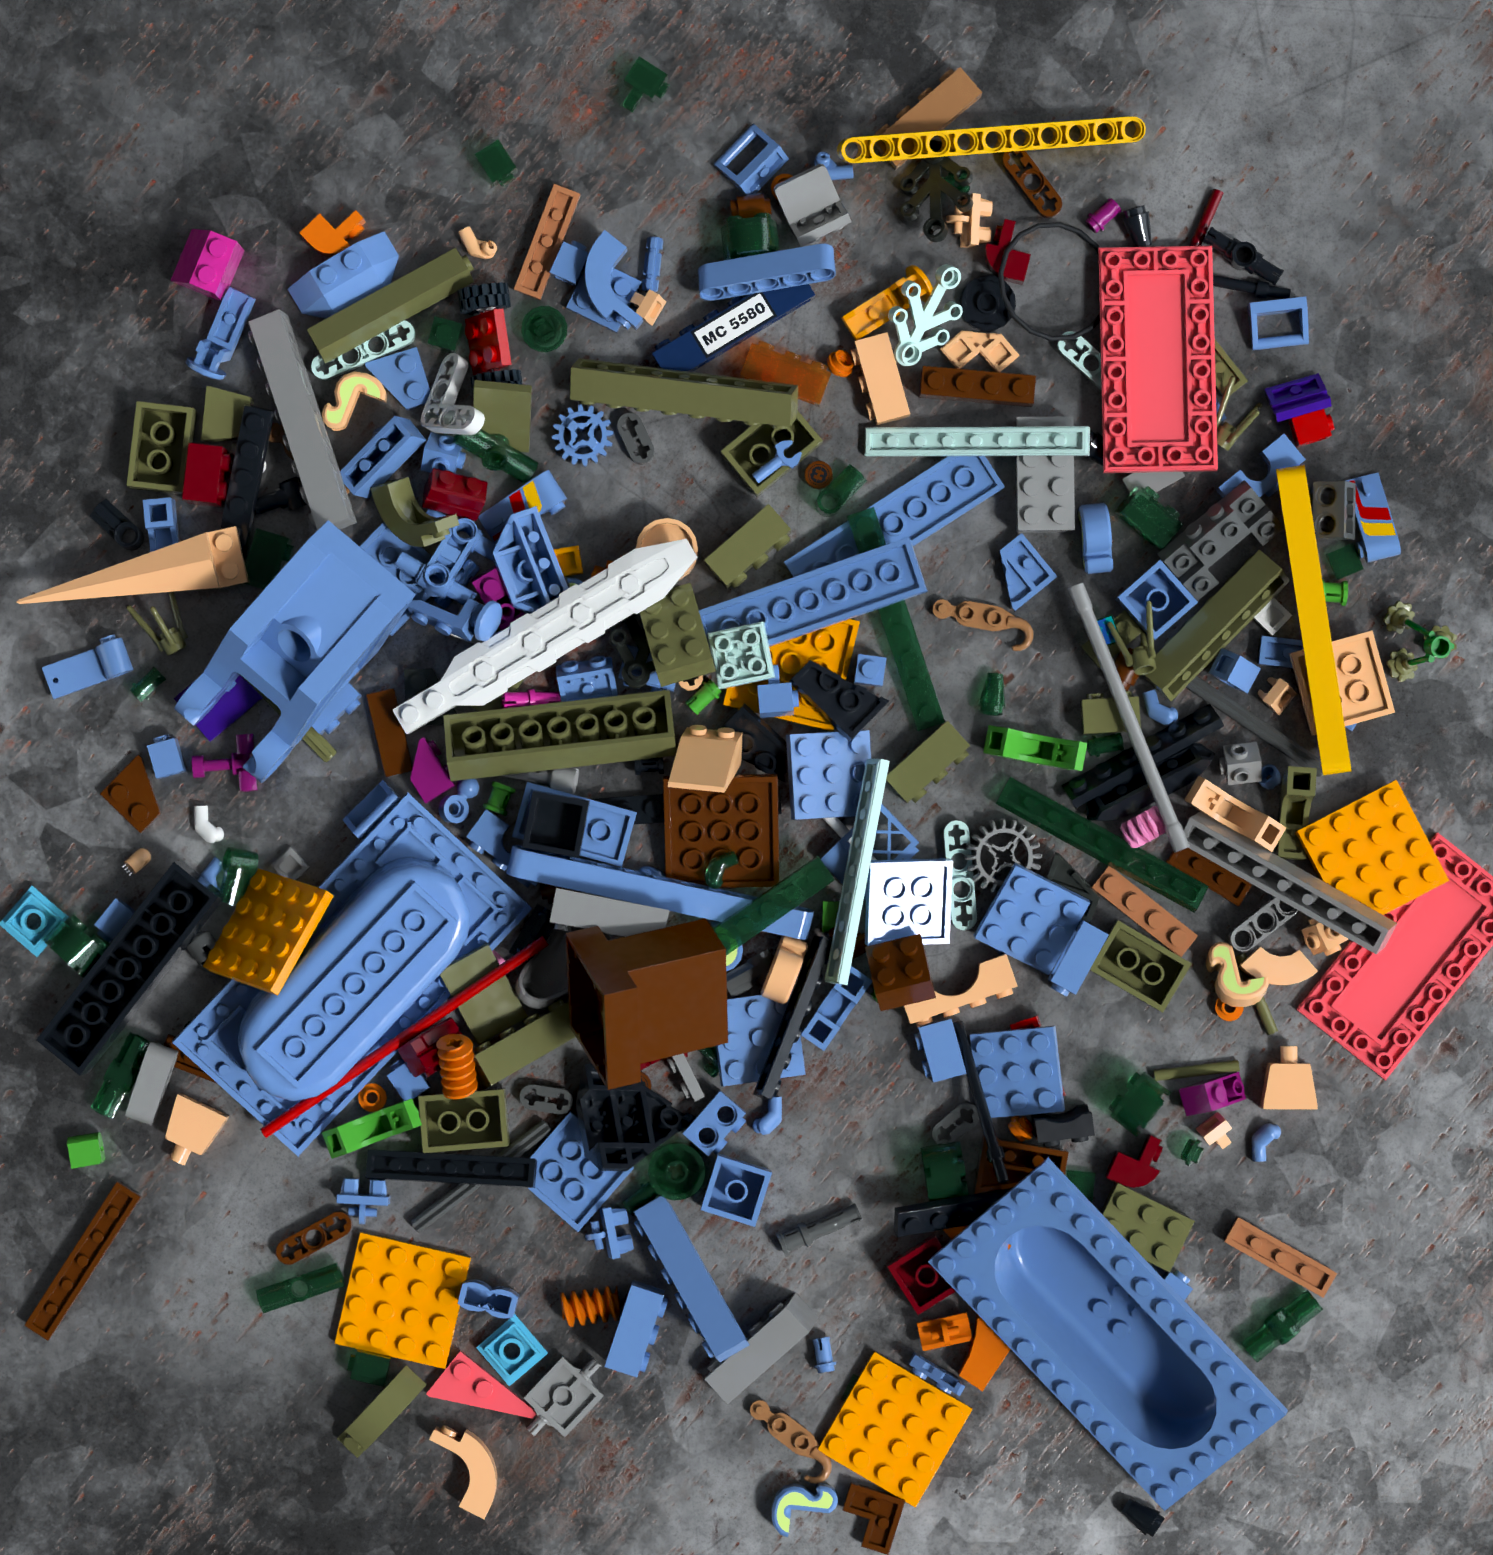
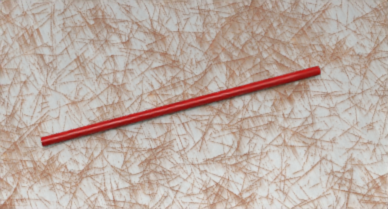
M541 936L361 1059L336 1085L317 1097L303 1099L260 1129L262 1134L268 1138L549 945L545 938Z

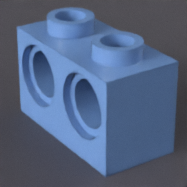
M720 1090L685 1129L683 1135L707 1156L712 1152L717 1155L728 1143L724 1139L731 1130L736 1133L746 1122L743 1118L746 1112ZM723 1106H728L734 1111V1117L729 1122H723L718 1118V1110ZM703 1128H711L714 1130L716 1137L713 1142L704 1143L699 1138V1132Z

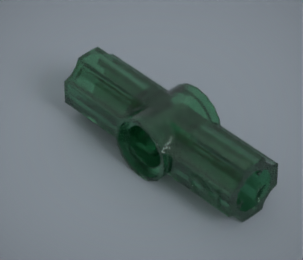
M482 429L474 435H454L453 442L481 458L483 466L491 471L502 470L517 480L527 483L532 479L538 467L537 461L511 447L508 438L504 435H490Z
M133 1032L129 1033L117 1058L112 1060L103 1077L104 1083L91 1106L93 1110L108 1118H114L126 1093L130 1092L137 1080L139 1068L150 1044L149 1040Z
M337 1262L257 1289L256 1293L260 1308L263 1313H267L344 1287L345 1283ZM301 1280L307 1284L308 1291L305 1295L295 1293L293 1289L295 1281Z
M1306 1290L1285 1308L1281 1307L1265 1319L1264 1325L1242 1341L1241 1344L1252 1358L1259 1362L1278 1345H1284L1293 1339L1301 1331L1300 1328L1320 1313L1323 1308L1312 1294Z

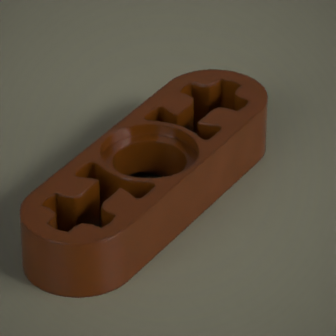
M1025 150L1004 152L1002 158L1004 169L1035 210L1044 218L1056 217L1062 208L1061 197ZM1011 153L1014 156L1019 154L1022 156L1020 164L1024 169L1027 165L1031 167V169L1023 172L1020 178L1016 175L1020 172L1019 167L1016 164L1010 166L1008 163L1010 161L1009 154ZM1036 175L1040 180L1039 188L1036 190L1027 189L1024 185L1025 177ZM1044 187L1048 190L1044 192L1047 200L1051 201L1054 199L1056 201L1054 205L1055 211L1053 212L1050 209L1043 210L1044 201L1040 196L1037 200L1033 198V196L1041 193Z
M336 1211L282 1240L276 1248L278 1260L283 1264H294L344 1237L352 1229L353 1221L351 1216L344 1211ZM338 1216L340 1220L345 1219L347 1222L344 1225L345 1231L341 1232L339 1228L330 1232L333 1238L328 1239V1234L321 1224L325 1222L327 1228L335 1223L334 1217ZM315 1229L322 1234V1242L319 1245L312 1246L307 1242L306 1235L310 1230ZM301 1236V1242L308 1251L303 1253V1248H300L294 1252L295 1258L291 1259L290 1256L284 1257L282 1254L285 1250L284 1245L288 1244L290 1247H293L299 1243L296 1237Z

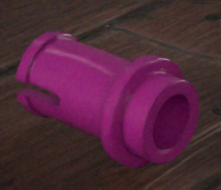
M1109 198L1093 214L1089 213L1087 215L1088 218L1085 220V223L1094 233L1098 231L1103 232L1104 226L1118 213H1121L1122 210L1112 198Z

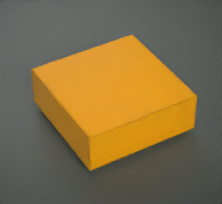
M579 545L553 549L564 577L583 574Z

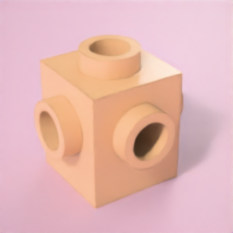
M1313 918L1309 920L1310 925L1301 930L1305 944L1311 950L1313 956L1322 952L1326 956L1341 950L1339 944L1348 940V938Z

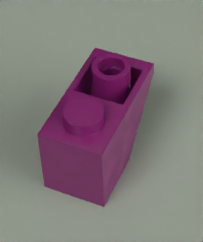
M496 566L491 567L471 580L485 604L494 600L501 605L502 618L499 625L501 631L509 627L511 622L525 615L522 610L511 606Z
M423 737L418 743L410 780L423 801L428 804L456 785L450 780L447 764L443 766L438 758L442 753L432 739L428 742Z
M1239 1072L1197 1082L1179 1089L1186 1116L1212 1112L1246 1099L1244 1085Z

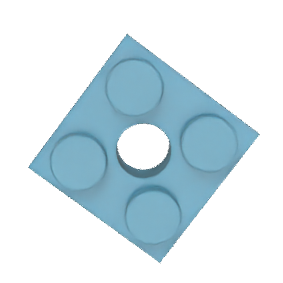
M32 885L1 920L0 926L38 957L71 918ZM32 913L38 914L42 921L40 927L36 930L29 928L27 925V918Z
M516 1314L476 1347L508 1386L512 1385L548 1354L547 1350ZM508 1343L517 1344L520 1348V1355L516 1358L507 1357L504 1353L505 1345Z

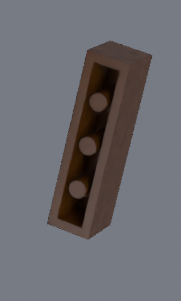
M923 366L919 398L1032 407L1034 404L1036 376Z

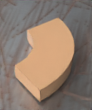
M1262 947L1257 948L1238 966L1253 979L1269 977V984L1286 986L1296 984L1318 972L1300 950L1289 956L1279 957L1269 954Z

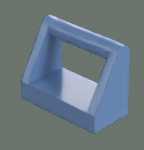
M752 124L720 156L714 165L744 195L756 194L789 158L780 145L755 124ZM757 136L766 147L736 176L726 166Z
M1306 296L1252 302L1247 305L1252 350L1309 344ZM1299 312L1301 334L1258 338L1257 316Z
M382 780L342 820L357 838L363 840L399 802L401 797Z

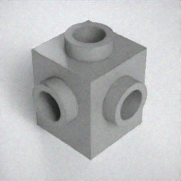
M1257 742L1223 746V757L1218 758L1219 771L1221 775L1225 774L1228 785L1262 781L1261 757Z

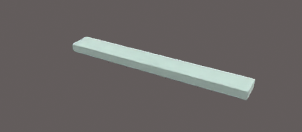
M1090 427L865 428V456H1090Z
M866 760L825 976V982L848 984L890 762L888 760Z

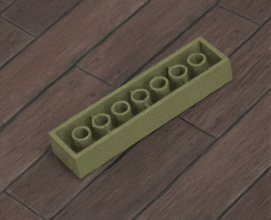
M670 690L443 715L446 759L451 781L676 756L677 752Z

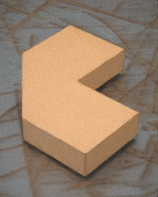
M961 331L940 348V351L955 369H961L980 353L995 372H1001L1020 356L1002 334Z

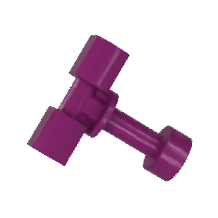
M254 734L236 735L237 752L231 754L232 758L204 760V755L192 756L193 778H203L207 771L233 770V775H239L240 792L258 791L257 779L243 768L244 764L253 755L252 751L255 749Z

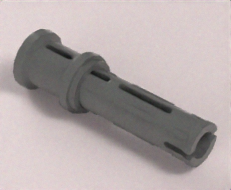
M854 1203L809 1224L801 1222L797 1228L783 1234L778 1232L776 1236L785 1257H787L791 1251L803 1246L810 1247L814 1240L852 1223L861 1221L862 1218Z

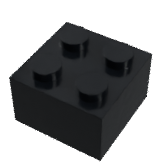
M533 790L522 847L579 858L590 800Z

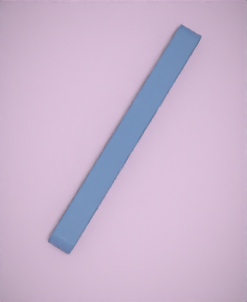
M512 845L506 874L525 880L666 909L672 912L802 940L808 939L814 915L813 910L801 906L577 857L523 848L522 845Z

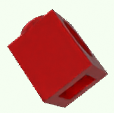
M1324 409L1288 420L1296 448L1328 439L1332 436L1331 431L1334 430L1332 417L1330 414L1326 415Z

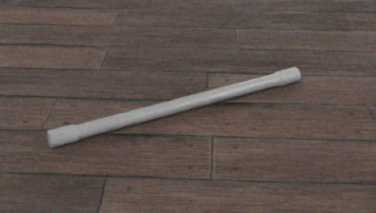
M1084 583L1074 585L1068 588V592L1076 612L1080 615L1165 825V832L1174 853L1190 847L1182 825L1176 817L1099 627Z

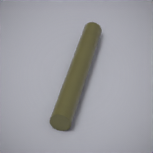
M1245 953L1235 956L1238 966L1247 958ZM1240 969L1245 981L1253 979ZM1263 996L1255 1006L1267 1034L1270 1035L1277 1032L1278 1029Z
M1233 1060L1153 1070L1155 1081L1237 1072L1240 1069L1239 1061Z

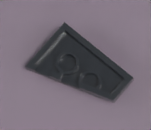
M811 660L789 681L849 742L889 702V700L883 697L879 698L871 694L860 685L856 686L842 679L840 675Z
M744 703L720 728H732L735 732H742V760L755 765L756 769L764 773L777 774V778L786 783L789 780L786 741Z

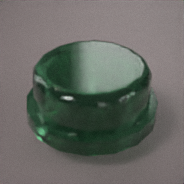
M539 306L533 308L525 315L522 321L521 333L524 342L531 349L537 352L548 353L557 350L564 343L567 337L568 326L565 317L559 310L550 306Z

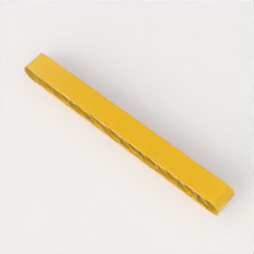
M1129 116L858 136L841 140L837 146V154L846 163H865L1130 143L1141 140L1145 135L1146 127L1140 118ZM1130 121L1136 127V132L1132 137H1128L1124 130L1125 125ZM1102 123L1108 127V135L1104 139H1100L1097 135V128ZM1076 125L1080 129L1081 135L1074 142L1069 137V130ZM1048 127L1053 132V139L1046 144L1041 138V133ZM1017 130H1022L1025 134V141L1020 146L1015 144L1013 140L1014 133ZM989 132H994L998 138L997 144L992 148L988 147L985 141ZM962 134H966L970 140V144L965 150L960 149L957 143L959 136ZM934 136H938L942 141V147L937 152L932 151L929 145L931 138ZM906 138H910L914 143V149L910 154L904 153L901 148L902 142ZM878 140H882L886 145V151L882 156H877L873 150V146ZM850 142L855 143L858 147V153L854 158H849L845 153V147Z
M1305 465L1276 469L1322 773L1325 776L1351 772Z

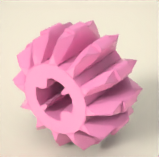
M1153 806L1122 823L1120 827L1123 833L1122 836L1131 848H1138L1165 833V825L1157 806Z

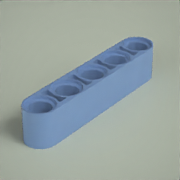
M815 244L704 264L698 268L700 297L709 301L831 280L836 275L834 248L829 244Z

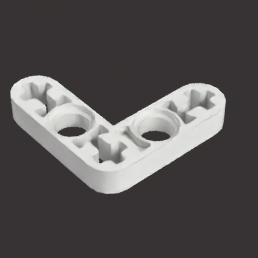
M450 353L443 359L422 412L420 422L423 427L434 433L474 435L482 428L485 417L482 412L472 406L454 405L468 369L467 360L456 353Z

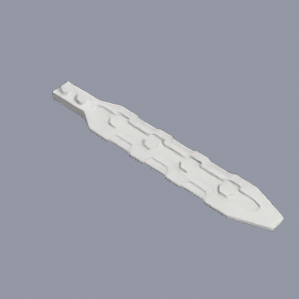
M687 539L636 548L608 564V568L580 585L575 584L559 594L558 598L531 614L526 613L511 622L508 628L483 643L478 642L456 655L441 681L393 709L406 734H410L455 706L486 705L506 693L509 687L536 671H543L556 663V659L585 642L590 643L605 634V630L634 613L638 614L662 600L698 558Z

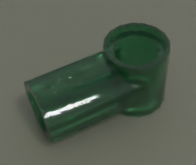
M849 464L820 492L815 503L817 512L823 517L836 515L848 500L867 482L863 474ZM825 496H831L836 501V507L831 510L825 509L821 504V499Z
M233 847L226 849L222 862L224 875L220 891L226 896L222 901L223 903L236 906L239 900L242 899L247 891L249 879L254 876L258 867L259 857L257 852Z

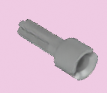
M563 768L502 776L544 784L552 789L575 794L579 769Z

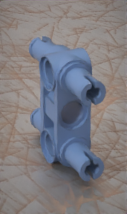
M428 509L426 512L432 517L446 516L441 512ZM457 517L459 525L449 529L450 534L445 535V539L441 541L429 563L426 562L424 564L402 552L394 567L416 578L415 582L422 587L427 595L432 597L439 596L440 598L449 597L464 606L468 598L475 600L477 593L457 583L456 575L470 552L473 553L475 551L494 562L491 553L496 543L483 537L484 533L477 528L475 522L471 519H460ZM464 531L470 537L467 539L460 538L457 532ZM429 577H439L442 583L434 584L430 581Z

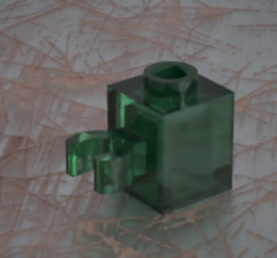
M639 56L624 79L625 86L632 89V91L623 102V107L633 113L642 97L652 103L657 97L662 99L670 86L666 83L668 81V74Z

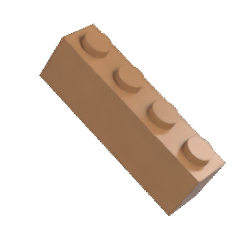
M961 67L955 72L953 69H950L939 79L940 85L934 90L931 87L927 88L918 96L919 103L913 108L909 105L896 115L899 120L892 126L885 124L875 135L943 130L982 96V91ZM910 138L903 140L901 145L903 152L910 154L913 151L914 143ZM882 140L876 141L874 146L883 155L886 151V145ZM908 159L891 160L888 162L897 170Z

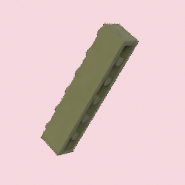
M1258 550L1245 561L1244 566L1234 576L1226 580L1224 586L1214 596L1210 597L1193 617L1186 621L1184 627L1174 637L1167 640L1164 647L1154 658L1156 670L1143 676L1171 702L1219 654L1221 648L1224 649L1288 584L1290 580L1283 569L1262 551Z

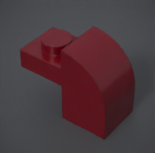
M1004 219L1003 226L997 225L993 241L998 242V246L987 243L985 247L986 264L996 277H998L1004 250L1011 243L1016 223L1013 220ZM1011 250L1008 254L1003 273L1004 281L1023 285L1031 254Z
M1148 1134L1137 1159L1116 1150L1105 1177L1121 1185L1133 1188L1149 1184L1160 1172V1170L1150 1166L1152 1161L1157 1162L1163 1147L1159 1145L1161 1140Z

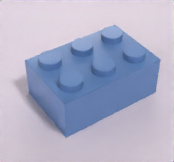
M635 1280L632 1281L605 1363L606 1368L636 1378L639 1371L645 1372L651 1354L646 1352L648 1344L654 1345L659 1331V1326L655 1325L657 1316L663 1318L668 1299L664 1298L665 1290Z

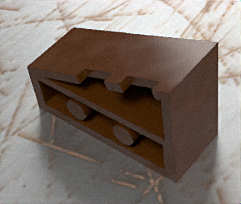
M982 1136L973 1192L976 1194L1013 1188L1048 1157L1065 1175L1069 1152L1064 1149L997 1138L999 1146L1003 1147L1006 1157L1003 1161L1009 1178L1008 1182L998 1184L993 1164L989 1163L986 1154L988 1147L985 1136Z

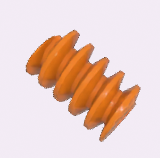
M448 1034L441 1037L437 1041L436 1046L438 1048L437 1055L440 1058L438 1063L441 1068L442 1093L448 1099L468 1097L476 1091L478 1086L474 1052L472 1050L473 1043L470 1038L461 1034Z
M617 1285L613 1294L609 1286H605L603 1295L600 1294L597 1287L594 1288L592 1296H589L587 1290L583 1289L581 1298H578L575 1291H571L570 1299H567L564 1293L560 1292L563 1320H566L570 1327H574L576 1318L581 1326L586 1324L587 1317H589L592 1324H596L598 1315H600L604 1323L608 1322L609 1314L612 1315L615 1321H619L620 1303Z

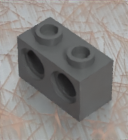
M1348 481L1313 482L1310 502L1313 505V523L1316 539L1355 540L1356 483ZM1334 490L1335 499L1332 503H1329V493ZM1333 518L1335 525L1333 530L1329 531L1328 522Z

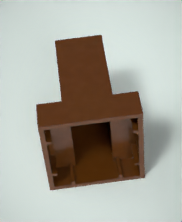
M706 918L609 941L599 926L565 933L570 1028L608 1090L641 1082L640 1064L728 1043L726 948Z

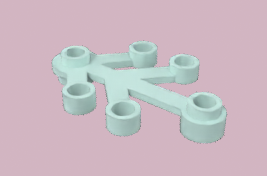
M945 264L936 270L935 277L937 282L924 308H922L920 299V285L911 280L906 281L902 285L901 292L908 298L914 327L909 335L906 324L908 313L900 306H894L889 310L888 318L891 322L895 323L899 340L894 350L895 360L903 366L915 365L920 360L923 351L937 345L943 346L949 341V332L942 327L935 326L949 320H958L963 313L961 305L950 301L945 304L942 311L935 314L934 312L946 289L955 288L961 280L960 271L952 265ZM913 286V291L909 294V289ZM955 307V312L951 315V310ZM900 312V317L896 319V314ZM935 327L929 337L921 339L926 330ZM942 332V337L938 340V335Z

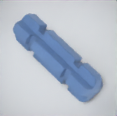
M652 236L648 237L646 242V249L649 250L645 252L643 275L646 278L642 280V290L648 292L649 289L657 292L659 287L657 277H660L662 254L659 251L663 250V239Z
M470 559L461 567L463 569L455 577L456 582L464 587L469 583V578L471 576L474 577L479 571V566ZM438 596L434 598L435 602L444 609L452 602L449 597L440 598Z

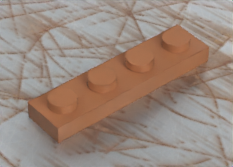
M556 184L553 185L514 291L541 301L550 278L549 272L566 236L581 196L580 193Z
M1110 865L1092 885V888L1180 957L1184 955L1198 937L1197 934Z
M1236 1217L1223 1240L1225 1243L1324 1298L1337 1275L1335 1271L1239 1217Z

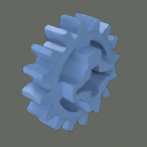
M580 404L577 412H574L570 407L567 408L569 413L567 417L559 415L562 421L561 425H553V428L559 431V434L552 436V440L560 442L555 447L556 451L564 450L562 459L566 460L572 457V465L574 466L578 460H582L584 467H587L589 459H592L597 464V455L600 454L606 457L607 453L604 447H612L613 445L607 440V437L614 435L613 431L606 430V427L611 424L610 420H601L604 415L602 411L595 415L594 406H590L588 411H584L582 404ZM579 417L590 418L586 423H576L574 419ZM598 426H600L602 431L600 443L595 439L594 434ZM565 429L571 432V440L567 446L564 441ZM586 429H589L587 434L590 439L588 441L582 439L580 442H577L578 435L576 432L578 430L584 432ZM581 448H589L590 450H592V452L588 454L576 453Z

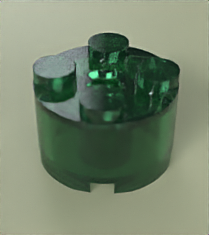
M758 213L752 218L744 219L742 216H730L726 218V224L721 228L724 260L780 251L777 223L771 219L770 213Z
M73 914L70 918L65 916L43 941L47 945L53 942L50 948L76 972L81 968L82 971L79 975L84 978L108 946L95 934L89 937L84 932L88 927Z
M1145 1071L1141 1075L1136 1072L1126 1084V1087L1129 1089L1124 1097L1118 1094L1109 1106V1110L1112 1111L1110 1117L1135 1137H1138L1140 1134L1137 1128L1141 1126L1144 1129L1164 1104V1100L1161 1097L1165 1095L1168 1098L1172 1093Z
M679 1141L669 1142L658 1148L653 1154L648 1167V1175L652 1187L660 1196L669 1200H683L694 1195L701 1188L706 1171L705 1162L700 1152L692 1145ZM681 1164L682 1171L685 1174L683 1176L678 1175L677 1178L672 1177V1170L669 1167Z
M960 1141L922 1147L921 1156L929 1202L969 1195L967 1181H961L966 1179L964 1160H958V1158H963Z

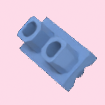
M344 1178L341 1193L337 1194V1203L360 1204L359 1207H349L348 1215L359 1216V1224L365 1225L366 1216L377 1217V1208H367V1205L388 1206L390 1204L386 1180L370 1179L369 1194H359V1179Z
M608 1206L600 1207L599 1212L603 1231L600 1230L599 1221L590 1222L592 1233L585 1234V1240H594L595 1249L600 1250L604 1249L602 1238H605L608 1258H621L620 1254L634 1249L631 1234L617 1237L615 1226L628 1224L627 1210L625 1208L611 1209Z

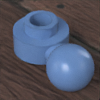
M476 779L459 780L457 783V795H447L440 801L439 815L445 822L460 823L466 819L469 813V805L466 800L475 797L479 792V783ZM451 804L453 806L452 813L449 812V806Z

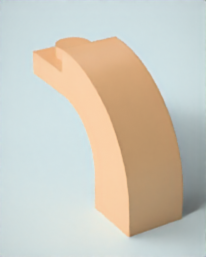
M1198 776L1185 798L1186 802L1194 806L1201 813L1270 852H1273L1286 830L1285 826L1270 816L1237 800L1201 776Z
M445 1425L442 1428L436 1426L429 1440L459 1455L469 1470V1486L459 1507L485 1519L494 1500L497 1488V1470L492 1454L484 1442L468 1429H466L462 1439L457 1437L458 1432Z

